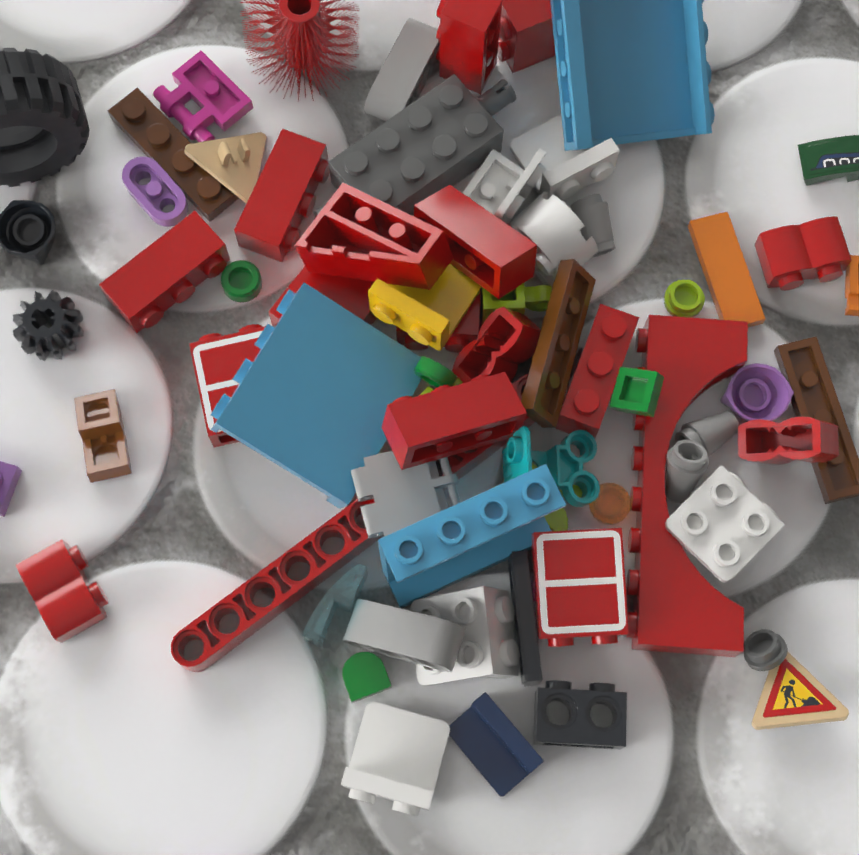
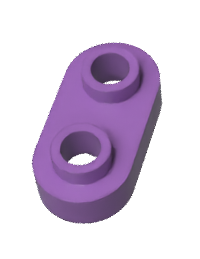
M136 157L124 166L122 180L127 191L155 223L164 227H171L187 216L188 203L183 191L155 160L149 157ZM143 178L151 179L146 185L138 184ZM167 205L175 206L171 212L166 213L162 211Z

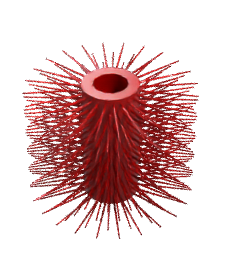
M258 0L240 2L253 5L262 4L274 9H270V11L265 9L266 11L256 9L249 13H240L251 16L253 14H266L270 17L269 19L265 17L266 19L264 20L255 17L257 19L253 21L241 22L249 23L243 25L250 26H244L246 29L243 30H251L243 32L254 34L252 36L245 35L247 38L244 39L249 40L244 41H250L257 45L263 42L266 43L263 47H256L257 45L248 49H254L259 52L258 54L263 51L270 52L272 49L273 51L277 50L273 54L271 52L269 56L264 55L260 57L261 55H259L257 58L252 57V59L257 60L255 62L267 61L271 57L274 58V56L280 55L277 61L259 68L261 69L260 71L263 69L266 71L270 67L276 68V64L281 62L279 68L273 72L274 74L268 80L275 75L277 76L281 70L282 74L287 64H289L286 72L283 74L284 78L281 84L288 72L290 80L289 76H291L292 68L294 67L289 85L291 88L290 83H292L295 73L294 82L297 77V86L300 93L301 72L303 69L305 88L306 69L311 90L313 83L311 84V76L314 78L313 72L317 81H319V71L325 77V72L321 69L318 62L326 72L325 67H328L335 74H337L336 70L331 68L325 59H328L333 65L338 64L341 66L345 64L343 61L339 62L335 59H330L326 53L332 58L335 55L338 57L359 55L349 54L348 52L337 53L336 51L329 50L328 47H334L335 49L341 47L345 49L349 46L357 45L353 44L357 43L356 41L344 42V44L339 42L340 44H337L333 38L338 41L337 39L347 41L353 38H360L350 37L359 36L353 35L359 34L355 33L357 30H354L358 28L349 27H360L351 25L357 23L354 20L358 19L349 18L344 14L338 17L335 16L336 13L333 16L331 14L337 10H348L347 12L360 11L350 10L360 8L346 7L344 5L337 8L335 7L336 4L332 8L330 6L325 8L341 0H327L326 2L322 0H274V2H277L276 4L260 2ZM338 19L348 22L345 24L341 23L340 25L336 24L335 26L329 24ZM260 23H267L273 25L268 29L264 26H262L263 28H251L253 26H257L258 24L260 25ZM334 29H337L338 31L342 32V34L334 35L329 32ZM269 32L274 35L269 38H262L260 34ZM313 66H315V69H316V71H317L318 77H317V75H316V73H315V70H314Z

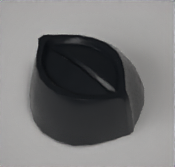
M13 200L0 214V246L11 255L44 265V261L55 240L56 225L54 216L42 203L29 200Z

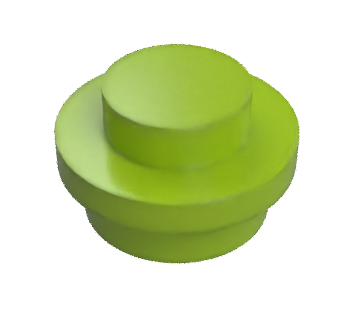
M691 280L673 282L668 286L664 294L666 310L672 316L693 318L697 316L705 302L702 289Z

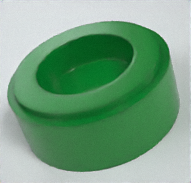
M238 260L224 268L221 274V285L229 299L244 303L253 300L259 295L262 289V278L259 269L253 263Z
M421 356L414 368L415 374L435 388L442 385L453 386L458 378L451 370L425 356Z

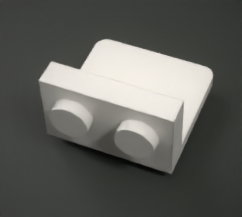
M561 114L515 137L510 143V151L524 170L539 148L546 152L540 162L546 169L536 182L534 188L539 196L543 192H547L548 199L555 195L560 200L568 199L582 188L609 177L615 170L620 152L612 138L589 149L565 151Z
M539 148L524 170L493 149L462 193L508 224L545 171L546 167L541 165L540 162L546 152Z
M722 465L665 522L667 531L721 582L732 580L785 525L769 505L757 499L738 476L729 472Z
M481 586L413 601L411 611L446 619L466 629L452 672H445L416 664L417 679L421 685L432 686L479 677L500 679L518 677L517 664L519 663L520 653L518 645L514 641L512 621L515 610L513 602L509 598V591Z
M377 702L367 704L349 767L345 768L341 782L343 787L350 789L348 797L370 804L375 803L376 796L394 801L392 810L418 817L420 809L429 811L450 733L449 724L439 719Z

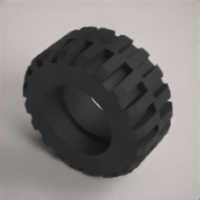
M3 48V51H0V186L8 185L9 187L20 186V183L28 181L31 183L40 181L41 177L48 174L52 176L60 172L61 167L64 165L69 166L72 164L77 155H81L84 150L90 128L76 78L66 65L47 53L42 56L37 50L25 49L23 52L17 51L16 48Z

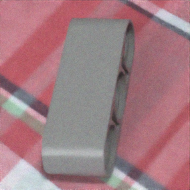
M412 18L406 21L368 93L364 107L366 114L386 122L418 99L438 61L436 60L437 50L440 45V40L436 39L438 29Z
M357 599L343 641L373 653L445 672H452L466 629L446 619Z

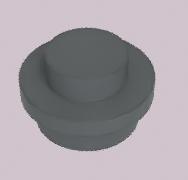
M768 629L753 632L744 643V658L749 667L756 671L774 669L787 656L788 648L784 639Z

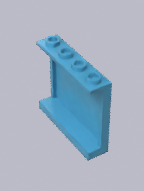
M550 0L565 151L589 149L610 138L618 145L712 133L715 112L713 104L709 100L708 85L711 82L712 73L711 67L706 61L705 45L708 41V27L706 22L703 21L702 4L704 0Z
M303 283L296 293L289 289L276 309V311L282 314L275 327L267 324L254 345L261 350L253 362L246 358L232 380L239 383L231 397L223 394L215 406L211 416L217 420L211 430L217 433L220 429L326 494L328 496L326 501L341 509L349 505L356 493L351 470L364 467L363 458L379 454L387 440L381 428L387 404L403 396L412 397L422 379L414 371L421 357L308 284Z
M544 464L379 539L378 545L382 571L399 608H404L415 600L430 596L508 560L512 551H528L532 549L531 533L551 531L544 516L565 507L566 503L547 465Z

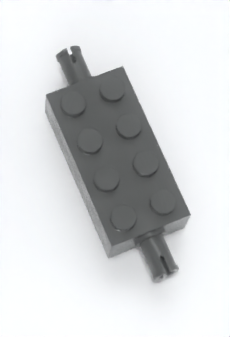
M453 74L328 161L332 185L338 189L342 183H345L403 212L414 215L415 204L448 185L455 186L480 168L493 149L501 153L504 130L492 116L516 101L514 89L511 85L505 89L504 87L508 85V82L501 79L495 86L479 97H476ZM325 205L314 211L315 217L320 213V211L323 209Z

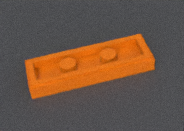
M728 211L690 220L688 229L719 319L748 321V328L763 324L766 318Z

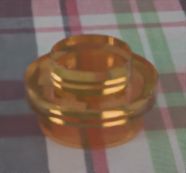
M603 483L600 485L597 499L589 504L590 513L600 523L606 525L618 524L630 512V496L618 484Z

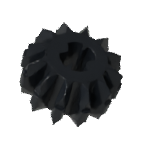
M52 290L47 298L44 299L41 293L35 291V302L29 304L26 301H21L20 306L25 312L12 315L13 322L18 326L13 330V336L18 342H22L21 348L27 354L31 355L35 352L40 360L45 361L52 352L56 359L62 360L63 348L67 347L69 350L76 351L77 346L72 338L84 336V330L79 325L84 319L80 310L75 309V303L70 297L61 299L58 292ZM49 323L52 326L48 328L45 325Z

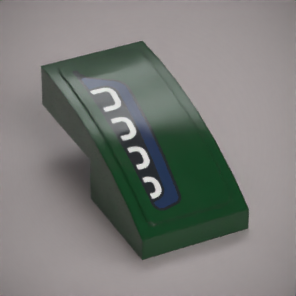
M859 135L827 138L798 144L806 186L846 177L847 182L859 180Z

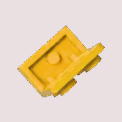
M451 264L447 266L431 290L387 284L377 278L368 290L369 308L384 323L393 324L407 332L418 343L429 345L441 351L479 294L481 286Z

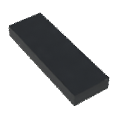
M527 550L512 551L507 564L511 598L515 610L514 624L520 653L521 683L524 684V687L539 685L543 678Z

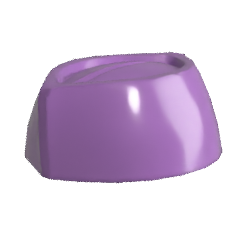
M755 363L740 368L734 374L720 401L737 416L746 421L757 419L773 421L786 411L794 392L786 378L776 368L766 364Z

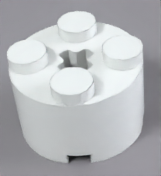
M543 192L508 223L509 226L537 244L535 265L538 269L535 273L544 285H550L552 288L560 260L575 259L583 266L598 252V247L593 237L591 236L586 241L582 236L580 230L585 225L578 216L555 195L548 199L547 192Z

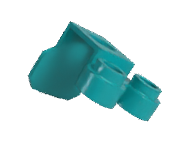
M522 426L514 432L513 437H510L507 447L502 450L504 483L531 471L532 462L536 464L537 468L546 464L558 489L562 490L565 500L574 507H584L595 501L600 492L597 478L592 473L583 471V465L592 460L597 453L596 440L587 431L575 430L563 438L560 445H555L548 451H531L530 431L527 426ZM570 445H575L579 449V457L572 453ZM573 485L579 486L582 490L581 498L574 493Z

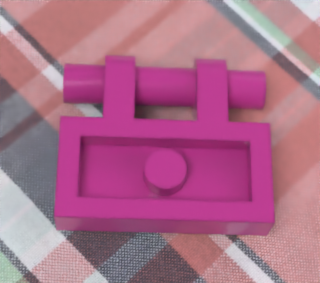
M202 50L172 73L174 82L178 85L177 88L170 92L164 85H160L153 92L154 98L160 103V109L169 118L174 117L183 126L182 131L192 141L204 142L215 140L214 135L207 129L209 125L215 122L225 132L253 109L252 100ZM191 99L201 108L194 115L185 107V104Z

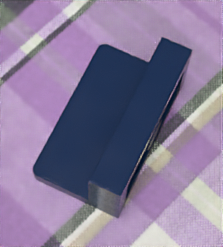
M486 692L477 698L468 710L449 725L450 738L500 797L505 796L544 762L541 756Z

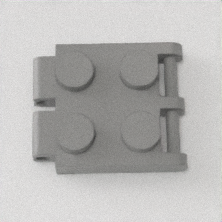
M393 451L363 458L364 467L351 470L358 501L374 499L375 502L360 507L368 538L383 535L385 537L447 509L448 504L443 490L445 488L448 489L452 506L460 503L456 489L459 480L457 474H452L448 457L439 459L444 475L441 477L439 476L435 460L401 470Z

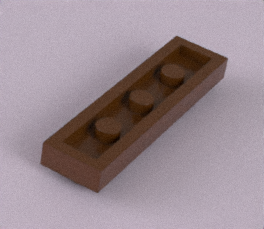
M138 87L107 110L110 118L147 157L152 158L162 167L183 191L185 197L209 222L239 199L238 196L185 154L186 145L192 143Z
M575 259L560 260L536 350L532 357L526 386L522 393L521 402L527 412V416L542 428H556L596 281Z
M817 337L778 345L774 350V354L781 373L794 392L791 404L795 416L811 417L838 426L839 456L827 462L811 463L825 504L859 496V458Z

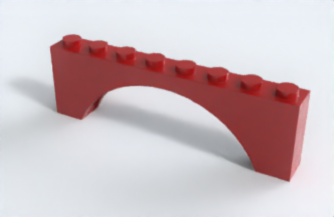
M648 315L644 327L637 329L635 351L642 353V367H636V369L659 372L664 376V381L654 417L633 414L632 421L633 431H639V446H633L631 455V470L638 471L637 486H632L630 491V511L636 512V528L630 527L628 537V552L635 553V569H629L627 574V595H634L633 612H628L629 634L625 635V637L632 638V650L736 657L744 652V608L720 593L699 573L689 560L680 542L665 527V522L670 517L665 495V465L671 437L677 422L686 409L709 388L724 379L734 376L747 362L748 321Z

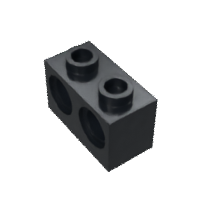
M545 681V688L538 687L535 691L533 745L621 750L626 747L627 692H615V684L590 683L589 690L572 689V682ZM557 701L567 707L569 719L566 724L556 725L549 721L546 715V707L549 703ZM603 704L611 710L613 719L609 727H599L592 721L590 712L593 705Z

